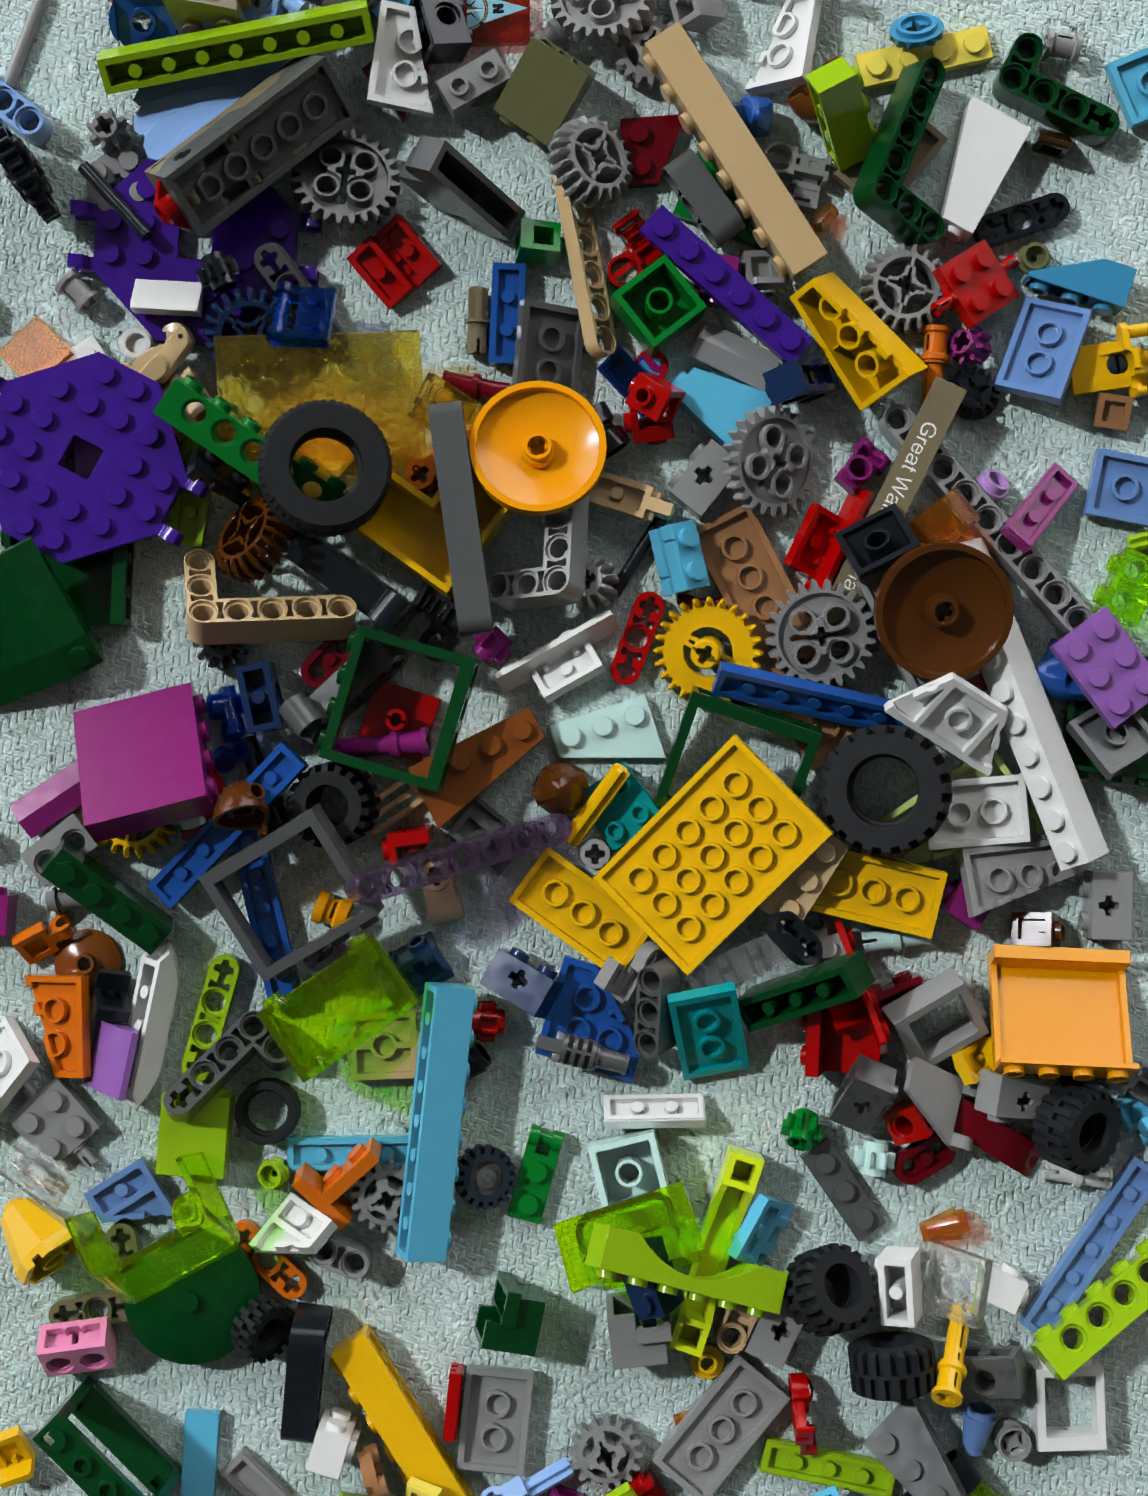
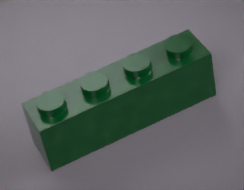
M65 837L43 862L40 872L42 877L149 955L153 954L173 930L172 916Z
M857 950L753 985L738 999L740 1015L750 1033L857 999L876 979L861 950Z

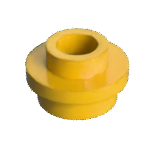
M705 1344L702 1357L691 1355L690 1365L692 1371L698 1377L712 1379L721 1373L724 1366V1358L716 1346ZM709 1357L713 1360V1364L710 1367H703L701 1365V1361L704 1358Z

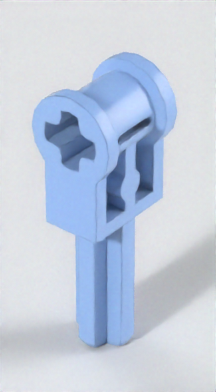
M563 1457L525 1480L519 1475L500 1487H489L483 1491L481 1496H539L573 1477L575 1470H572L571 1461L567 1457Z

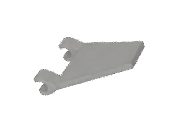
M916 1056L911 1057L904 1091L950 1150L955 1152H961V1150L971 1152L973 1139L953 1131L961 1096L967 1100L976 1098L978 1084L964 1086L961 1078Z

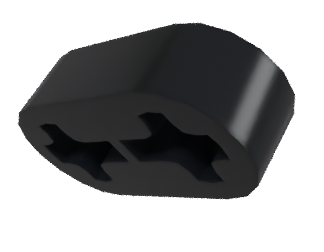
M782 911L773 913L768 917L766 922L767 935L793 963L800 966L813 965L821 959L823 954L821 941L795 913Z

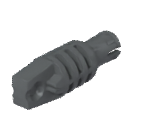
M557 1031L556 1039L538 1035L535 1048L552 1052L551 1061L588 1071L595 1070L597 1067L626 1075L630 1060V1054L602 1048V1044L599 1041Z

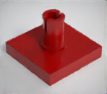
M386 682L371 696L358 737L389 735L390 731L401 730V732L420 731L421 727H428L431 734L441 699ZM403 755V758L421 762L423 755Z

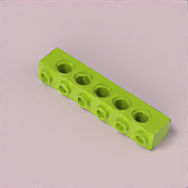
M1148 1237L1135 1247L1138 1253L1130 1260L1123 1258L1110 1268L1109 1271L1112 1275L1104 1282L1099 1279L1087 1287L1084 1291L1087 1296L1078 1304L1072 1301L1058 1313L1061 1318L1052 1326L1046 1323L1033 1334L1036 1340L1029 1346L1055 1379L1066 1380L1148 1309V1282L1143 1281L1140 1276V1267L1144 1263L1148 1264ZM1118 1285H1122L1127 1291V1299L1123 1304H1119L1114 1297V1290ZM1094 1306L1099 1308L1102 1313V1320L1097 1326L1092 1325L1088 1317L1090 1309ZM1068 1328L1074 1330L1077 1336L1076 1343L1071 1348H1068L1063 1342V1333Z

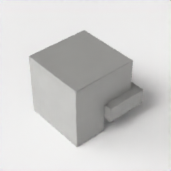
M627 1292L606 1294L607 1323L613 1370L668 1364L666 1342L672 1341L670 1315L668 1314L664 1318L637 1321Z

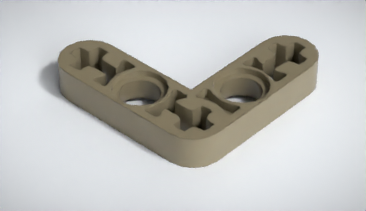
M129 1220L117 1221L106 1234V1246L113 1289L61 1297L49 1310L48 1318L51 1324L67 1322L65 1316H59L58 1314L63 1305L66 1306L67 1311L78 1310L82 1306V1312L74 1313L68 1321L82 1320V1315L84 1319L96 1318L97 1316L90 1309V1304L94 1300H102L106 1303L108 1312L105 1316H108L111 1324L127 1322L124 1306L119 1307L117 1314H115L116 1304L124 1303L123 1294L126 1278L122 1277L119 1273V1265L124 1261L133 1263L142 1251L140 1232L134 1222ZM120 1229H123L124 1234H130L131 1236L125 1242L126 1252L133 1250L134 1253H125L118 1257L117 1253L123 1250V1244L121 1239L115 1238V1235Z

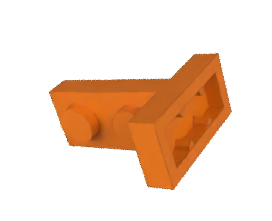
M373 1137L364 1145L361 1143L357 1144L348 1154L347 1160L340 1167L337 1164L331 1167L324 1177L305 1162L296 1170L292 1187L318 1211L330 1218L341 1231L350 1223L353 1212L352 1204L342 1194L379 1162L382 1145Z

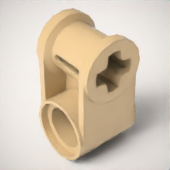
M433 858L427 861L421 868L419 875L432 926L465 917L463 902L456 887L450 865L440 858ZM432 866H435L437 871L443 870L444 875L440 878V883H436L434 878H428L427 876L431 872Z
M737 1304L736 1311L726 1308L721 1310L714 1326V1336L718 1346L725 1353L736 1354L742 1351L746 1346L754 1325L760 1318L745 1314L746 1306ZM736 1328L739 1330V1334L735 1340L728 1342L721 1338L722 1333L726 1329Z

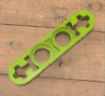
M231 953L216 956L209 965L182 1060L181 1070L183 1074L191 1067L190 1062H194L199 1056L200 1050H193L194 1045L200 1049L208 1050L225 1032L242 971L240 960ZM226 960L230 961L229 967L234 969V973L227 974L224 980V985L230 984V989L219 985L212 986V980L219 982L222 971L217 969V965L223 964ZM219 992L224 996L225 1005L223 1009L213 1010L208 1006L207 999L210 993ZM209 1024L214 1027L216 1037L213 1042L205 1043L199 1038L198 1030L201 1025ZM201 1073L197 1077L196 1082L205 1080L211 1073Z

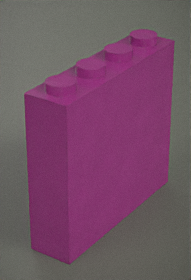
M191 682L73 712L83 824L95 843L214 813V798L219 796V791L214 777L211 778L210 772L211 769H215V762L211 750L207 749L206 743L211 741L208 724L206 721H203L202 715L207 713V706L203 694H197Z

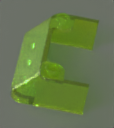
M203 1152L184 1155L175 1159L189 1189V1192L178 1197L172 1206V1218L178 1230L122 1260L116 1248L107 1241L94 1211L71 1216L64 1220L87 1272L122 1301L129 1304L141 1302L237 1249L240 1242L239 1230Z

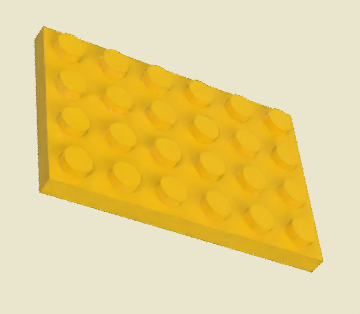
M735 734L619 850L593 879L688 976L834 832Z

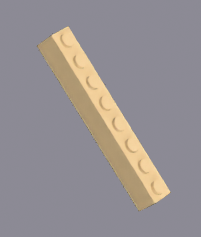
M677 21L645 42L642 50L643 57L641 58L645 70L650 76L655 75L662 85L660 86V92L669 105L674 104L680 113L678 119L683 129L688 134L693 133L699 143L697 144V149L701 157L706 162L711 161L717 171L715 176L724 191L729 190L736 200L734 202L736 210L742 219H748L754 230L752 233L756 242L761 248L766 247L773 257L771 264L779 276H785L789 282L820 262L828 252L680 22Z

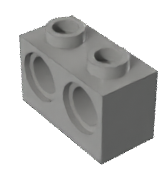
M73 813L20 854L21 858L44 887L53 886V884L40 875L42 864L64 837L72 843V838L76 833L82 834L85 838V846L82 851L94 860L101 856L98 850L103 846L100 842L95 843L85 829L82 813Z

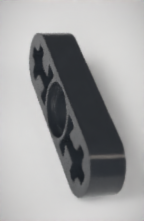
M1050 193L987 214L981 218L973 232L976 243L985 239L989 247L993 248L1053 228L1061 224L1068 216L1070 211L1069 201L1060 193ZM1050 203L1053 207L1059 206L1060 211L1056 214V217H1054L1053 213L1042 215L1039 219L1041 224L1038 223V213L1045 211ZM1017 212L1027 214L1030 218V226L1026 229L1017 228L1013 223V215ZM1003 217L1005 218V228L998 230L993 239H991L989 234L984 235L982 233L986 224H989L990 228H996L1002 225L1004 222Z

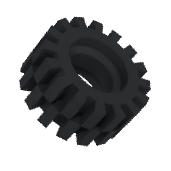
M261 1294L257 1296L256 1301L252 1298L247 1301L249 1306L247 1309L243 1306L240 1308L239 1312L242 1315L240 1318L235 1316L233 1323L237 1326L231 1327L230 1333L233 1337L230 1339L234 1347L255 1363L258 1361L260 1364H263L266 1359L268 1361L274 1360V1353L280 1355L283 1352L281 1347L284 1344L288 1346V1336L290 1335L295 1314L275 1297L266 1294L264 1297Z

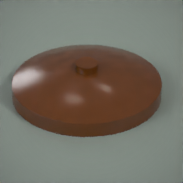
M951 541L927 543L908 551L897 559L883 576L876 592L873 607L875 630L886 653L906 671L929 680H936L951 672L962 678L986 666L1005 644L1014 616V601L1011 587L998 564L988 555L974 547Z

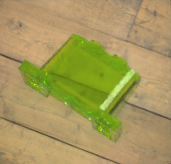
M682 1181L553 1224L571 1293H577L590 1288L608 1292L625 1286L624 1282L612 1283V1279L597 1276V1268L584 1265L594 1222L640 1233L643 1238L662 1235L669 1261H672L675 1269L702 1261L700 1252L705 1251L685 1183Z

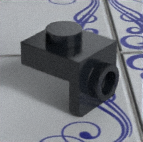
M103 968L97 970L90 993L94 1020H101L107 1023H128L131 1009L127 991L132 978L129 971Z

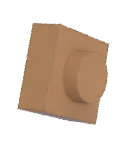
M1099 392L1092 425L1127 431L1134 397Z

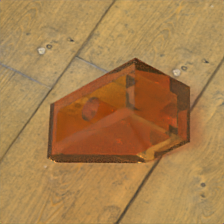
M955 486L907 523L920 543L953 542L955 540L960 543L976 532L972 527L981 517L957 486Z

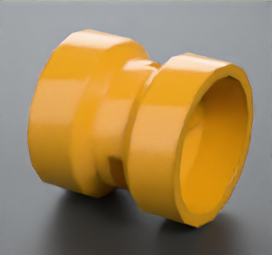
M322 890L314 906L310 921L317 924L327 923L333 928L350 917L354 901L347 898L341 900L334 898L331 892Z

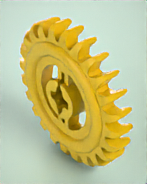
M711 596L706 598L704 606H702L698 598H694L692 600L693 609L686 603H681L682 615L676 611H670L669 616L673 623L667 621L660 623V626L667 633H659L655 636V639L664 643V645L653 649L654 653L663 655V658L655 662V666H666L667 670L660 675V679L672 677L673 680L668 690L680 686L679 699H682L691 692L693 685L712 691V684L716 676L705 675L694 670L686 659L685 645L691 648V659L701 669H710L717 664L720 666L723 660L750 668H762V665L754 660V657L764 654L763 650L754 647V645L762 641V637L751 635L757 628V624L746 625L745 622L749 614L744 613L737 616V604H734L728 610L726 609V600L724 598L719 601L717 606H714ZM702 627H712L721 630L732 644L733 657L725 654L723 642L718 637L706 635L699 638L693 634V631ZM708 645L713 648L711 651L712 656L705 659L703 657V649Z

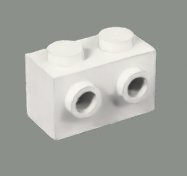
M886 1246L881 1254L875 1258L874 1264L875 1277L878 1278L879 1285L876 1306L877 1310L880 1311L881 1325L915 1328L923 1315L920 1248Z
M341 1407L325 1408L305 1470L338 1480L344 1461L349 1463L352 1461L361 1431L354 1429L358 1417L352 1416L349 1410Z

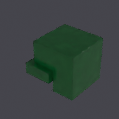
M498 1271L491 1302L492 1306L479 1304L474 1332L480 1347L487 1350L535 1356L546 1302L537 1285L518 1283L511 1273Z

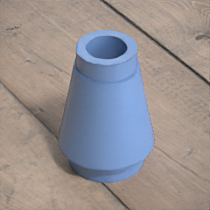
M968 1403V1407L963 1410L962 1451L967 1455L974 1457L982 1455V1451L996 1424L995 1410L986 1403Z

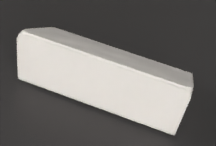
M135 279L130 309L135 314L202 317L204 287L200 282Z

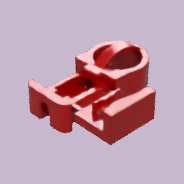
M637 208L612 225V231L617 237L621 235L627 243L625 245L626 251L614 257L609 262L607 268L608 282L616 290L624 285L616 282V280L628 270L634 267L636 275H638L663 256L639 234V229L645 222L640 217V211ZM634 221V223L631 226H629L624 231L620 232L621 229H623L629 223ZM620 262H627L625 265H623L621 268H619L616 272H614L611 275L613 267Z
M806 1372L788 1373L789 1397L791 1398L790 1407L795 1445H799L801 1456L818 1455L814 1424H810L806 1418V1413L809 1412L810 1408L809 1404L813 1399L812 1382L807 1377ZM808 1384L811 1390V1396H809Z

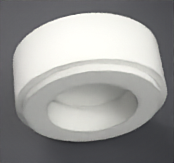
M132 327L122 334L119 345L122 353L134 362L143 352L155 347V341L147 330L141 327Z

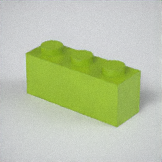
M841 56L805 75L826 152L831 155L832 161L840 172L866 158L876 134L873 123L867 117V113L871 111L870 105L860 89V86L864 85L862 75L857 66L851 67L844 57Z

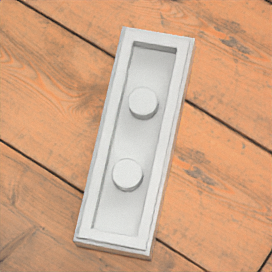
M704 1093L603 1095L604 1129L706 1128Z

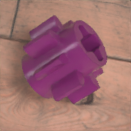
M976 325L969 330L960 328L950 341L951 349L953 350L950 357L967 369H970L973 363L982 366L983 362L992 353L989 343L992 336Z
M496 625L492 633L473 636L478 643L472 649L488 666L494 661L501 666L512 656L507 649L513 642Z

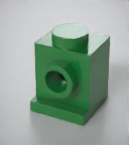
M521 218L515 241V263L555 267L558 257H564L566 247L564 237H561V223Z

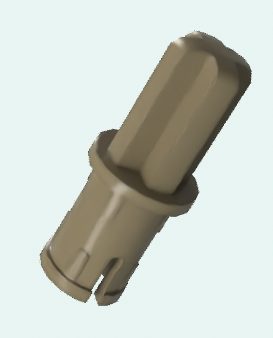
M473 286L468 289V318L464 319V324H467L466 354L474 355L476 352L477 355H487L488 352L487 325H490V320L487 319L488 290L482 286Z

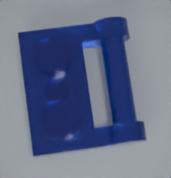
M287 281L277 283L274 294L277 301L272 325L267 329L266 340L274 346L329 348L338 299L336 288L296 287ZM290 303L299 304L294 329L285 328Z

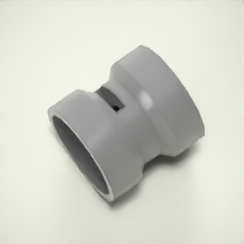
M1003 1417L996 1421L991 1432V1439L1001 1456L1011 1462H1019L1025 1459L1030 1454L1032 1444L1029 1435L1021 1423L1011 1417Z

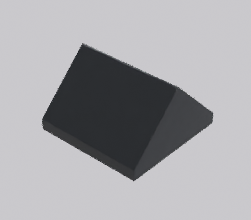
M896 503L834 533L857 581L893 564L908 551L921 546Z

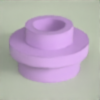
M989 469L976 478V483L992 500L1001 501L1006 496L1009 482L999 471Z

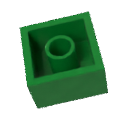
M666 254L615 291L610 301L611 309L650 358L699 322L707 308L706 304Z

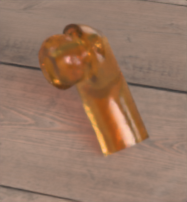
M827 203L808 222L815 234L822 232L838 216V209L833 204Z

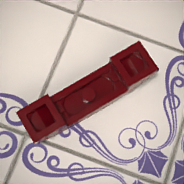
M961 1096L953 1132L972 1138L973 1145L1027 1177L1040 1157V1153H1037L1034 1148L1035 1142L1004 1123L988 1120L986 1113L974 1109L975 1104Z

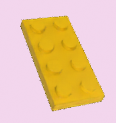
M549 846L545 848L508 899L510 903L600 968H602L608 956L623 964L625 966L623 969H625L636 954V951L648 937L642 928L592 877Z
M848 849L810 911L932 939L948 873L943 870Z

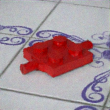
M983 239L932 272L941 287L943 297L931 304V311L942 306L933 313L935 316H940L951 308L960 317L966 329H970L1020 296L1007 276V272L1018 267L1019 260L1017 259L1008 264L1016 258L1014 254H1010L999 262L986 240Z

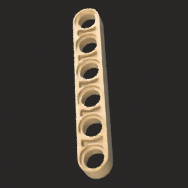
M554 175V188L584 345L589 355L598 360L616 351L617 340L592 209H585L583 203L574 205L573 196L571 195L563 197L565 190L561 185L555 186L557 177ZM572 206L576 209L579 219L574 214ZM579 239L584 244L585 252L580 246ZM585 271L590 276L591 284L586 278ZM591 303L596 308L598 317L594 314ZM597 335L603 342L604 350L598 342Z

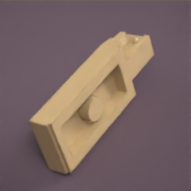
M605 471L602 472L596 486L589 493V504L643 522H653L654 517L672 521L676 511L675 504L661 500L663 494L656 491L654 487Z

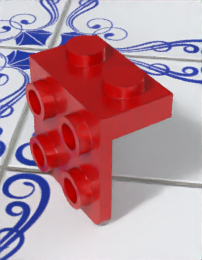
M827 1008L803 1015L802 1031L807 1032L806 1045H803L801 1049L800 1063L805 1066V1076L818 1078L825 1071L848 1073L859 1054L881 1063V1054L869 1024L836 1034ZM881 1009L875 1010V1011H876V1014H877V1016H878L879 1022H880V1021H883V1012H882V1010H881Z

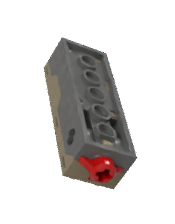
M312 54L293 58L144 171L156 190L153 203L154 210L165 224L180 227L182 230L204 237L359 117L325 56Z

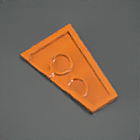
M24 975L27 987L32 986L36 1000L33 1008L36 1016L41 1017L46 1033L43 1041L54 1077L81 1079L91 1077L89 975Z

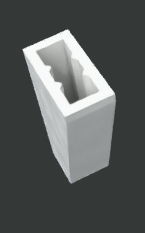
M971 96L961 115L940 216L944 222V235L953 241H963L965 243L975 231L1031 129L974 96Z

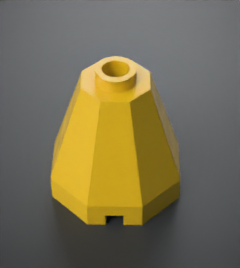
M18 1197L10 1201L3 1208L4 1213L0 1223L15 1275L23 1285H28L29 1281L32 1285L38 1284L58 1272L67 1264L63 1258L68 1253L74 1257L81 1250L86 1237L80 1229L34 1199H21Z

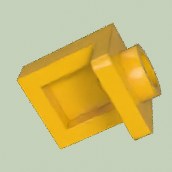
M991 1035L981 1037L951 1055L955 1070L960 1075L964 1086L976 1084L979 1081L980 1069L993 1070Z
M20 1425L0 1432V1486L2 1489L23 1483L34 1475L36 1452Z

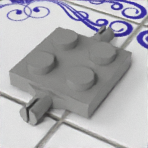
M54 1077L48 1084L36 1088L27 1079L19 1089L26 1099L21 1107L7 1119L8 1122L50 1170L55 1168L65 1158L71 1157L74 1154L89 1169L99 1159L86 1144L89 1142L92 1134L104 1123L64 1078Z

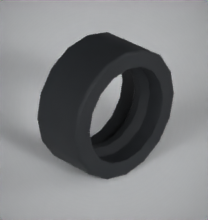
M262 1078L251 1083L239 1095L235 1104L234 1119L238 1130L247 1140L258 1145H272L283 1141L296 1128L301 1117V1102L297 1092L289 1083L278 1078ZM264 1091L279 1094L285 1100L288 1108L284 1124L272 1131H263L257 1128L251 1122L248 1115V1106L252 1098Z

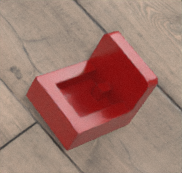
M629 405V413H623L625 433L632 434L634 444L647 442L650 445L665 443L667 439L675 438L673 423L655 422L649 417L638 419L637 410Z

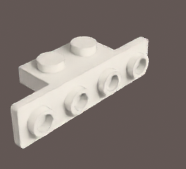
M607 610L603 613L595 614L584 624L573 630L563 632L557 639L545 646L536 647L529 655L516 662L504 665L500 671L493 675L502 693L506 694L533 679L546 703H549L606 671L591 645L619 630L611 610Z

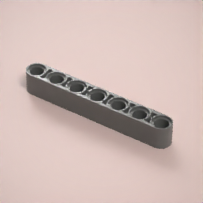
M462 400L428 405V415L459 635L464 637L494 632V623Z

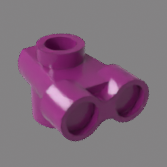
M862 437L851 448L853 454L834 478L835 482L848 494L856 492L875 474L881 476L891 465L889 457L878 451L874 444L865 437Z

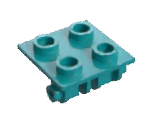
M625 761L621 765L628 768L630 777L594 824L613 851L627 843L660 810L658 806L653 805V799ZM605 776L588 788L586 800L581 807L584 806Z

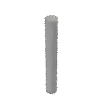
M33 0L2 80L12 89H15L49 0Z

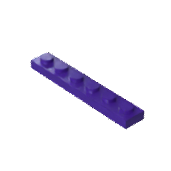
M663 205L639 229V234L662 255L666 254L682 273L784 364L798 359L813 343L814 340Z

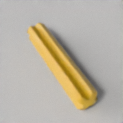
M619 763L613 764L563 833L568 844L580 845L630 777L627 767Z

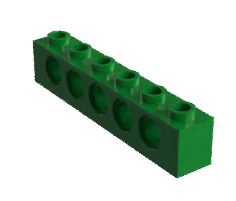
M178 375L153 413L260 485L258 478L259 459H253L247 454L246 445L251 442H257L262 445L266 434L260 431L262 425L247 415L242 419L231 411L233 405L222 397L216 395L213 399L202 391L204 386L193 377L186 375L185 378H182ZM199 402L205 407L206 416L204 419L196 420L190 416L188 412L190 403ZM228 422L233 425L235 437L228 440L220 437L217 432L218 424ZM294 455L292 461L293 478L303 493V485L310 481L318 483L322 489L321 495L313 498L315 500L333 501L345 496L349 492L346 490L348 485L343 480L333 474L328 478L318 471L320 466L306 455H302L301 458Z

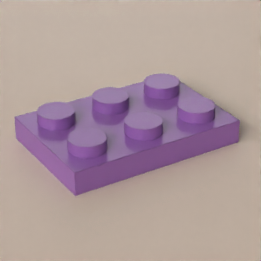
M1107 606L1099 609L1049 647L1110 729L1116 728L1148 703V661Z

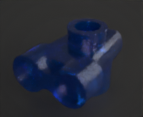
M235 686L220 687L217 693L208 694L206 697L208 716L210 721L221 720L224 743L237 742L242 739V735L246 734L244 720L241 717V714H244L241 696L236 694Z

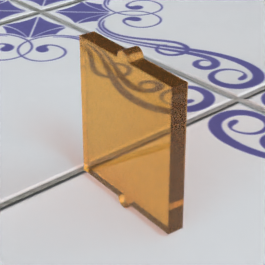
M37 315L20 331H15L14 337L0 349V357L19 377L65 363L74 355Z

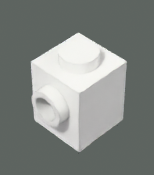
M985 1259L971 1288L978 1298L1014 1315L1019 1307L1022 1308L1029 1297V1283L1021 1276L1022 1270L1007 1262H1003L1002 1266Z

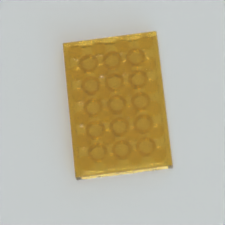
M420 330L215 336L213 338L218 396L232 404L233 409L231 411L242 419L247 415L261 424L262 429L260 431L264 434L269 431L271 425L275 423L278 417L280 418L283 413L292 407L295 408L296 405L304 404L307 401L313 402V400H335V402H344L343 404L345 405L349 404L353 408L360 409L361 413L364 412L368 418L370 417L373 420L374 424H377L390 448L389 453L392 457L391 463L393 468H406L411 461L424 459L427 456ZM222 422V438L227 440L234 438L235 428L228 422ZM316 438L309 440L295 453L299 458L302 455H306L320 466L318 470L357 469L353 453L345 445L333 439ZM257 442L248 443L246 445L247 454L253 459H259L261 444Z

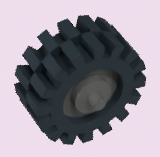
M477 1144L474 1145L475 1148L473 1149L468 1147L464 1150L465 1154L462 1157L459 1155L457 1158L459 1178L454 1183L456 1191L466 1202L475 1208L489 1209V1206L496 1208L500 1206V1201L506 1202L509 1199L507 1196L509 1192H514L513 1181H517V1175L514 1173L516 1168L510 1161V1157L499 1148L486 1144V1146Z

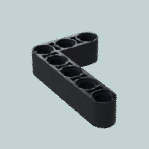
M296 530L295 534L291 537L293 543L286 550L288 554L283 556L335 594L351 597L357 605L356 609L392 635L400 637L418 611L389 588L386 589L313 535H306L307 533L304 532L302 534Z

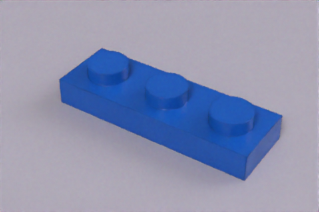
M493 262L489 365L514 366L519 303L525 299L526 264Z

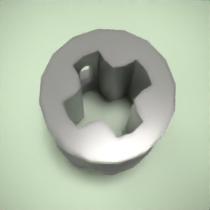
M1048 28L1043 42L1044 50L1041 58L1057 57L1068 59L1070 64H1076L1082 47L1083 33L1077 32L1075 35L1055 32V28Z
M72 270L65 274L55 287V291L59 295H65L76 306L75 311L80 315H84L92 310L101 298V294L98 291L92 290L81 279V274L77 270Z
M589 839L581 847L580 858L588 868L599 869L609 861L610 850L601 839ZM592 844H598L599 850L605 851L604 857H599L598 863H592L591 857L585 856V851L591 850Z

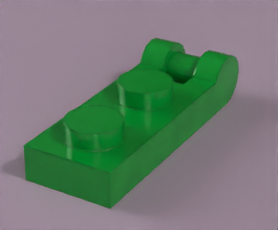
M532 1124L508 1216L540 1224L565 1133L557 1130L551 1133L541 1130L542 1126ZM537 1144L550 1146L549 1153L536 1151Z

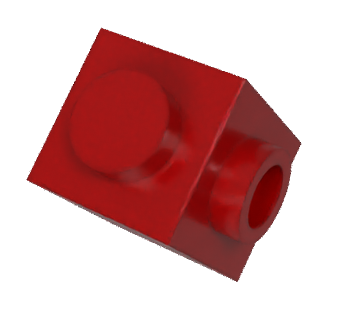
M639 372L638 376L629 385V395L625 403L655 422L672 423L686 392L655 373Z

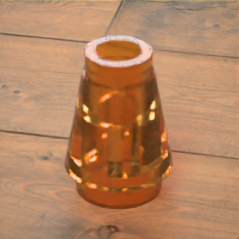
M954 1206L923 1222H919L924 1243L929 1241L964 1240V1236L971 1235L964 1207L955 1209Z

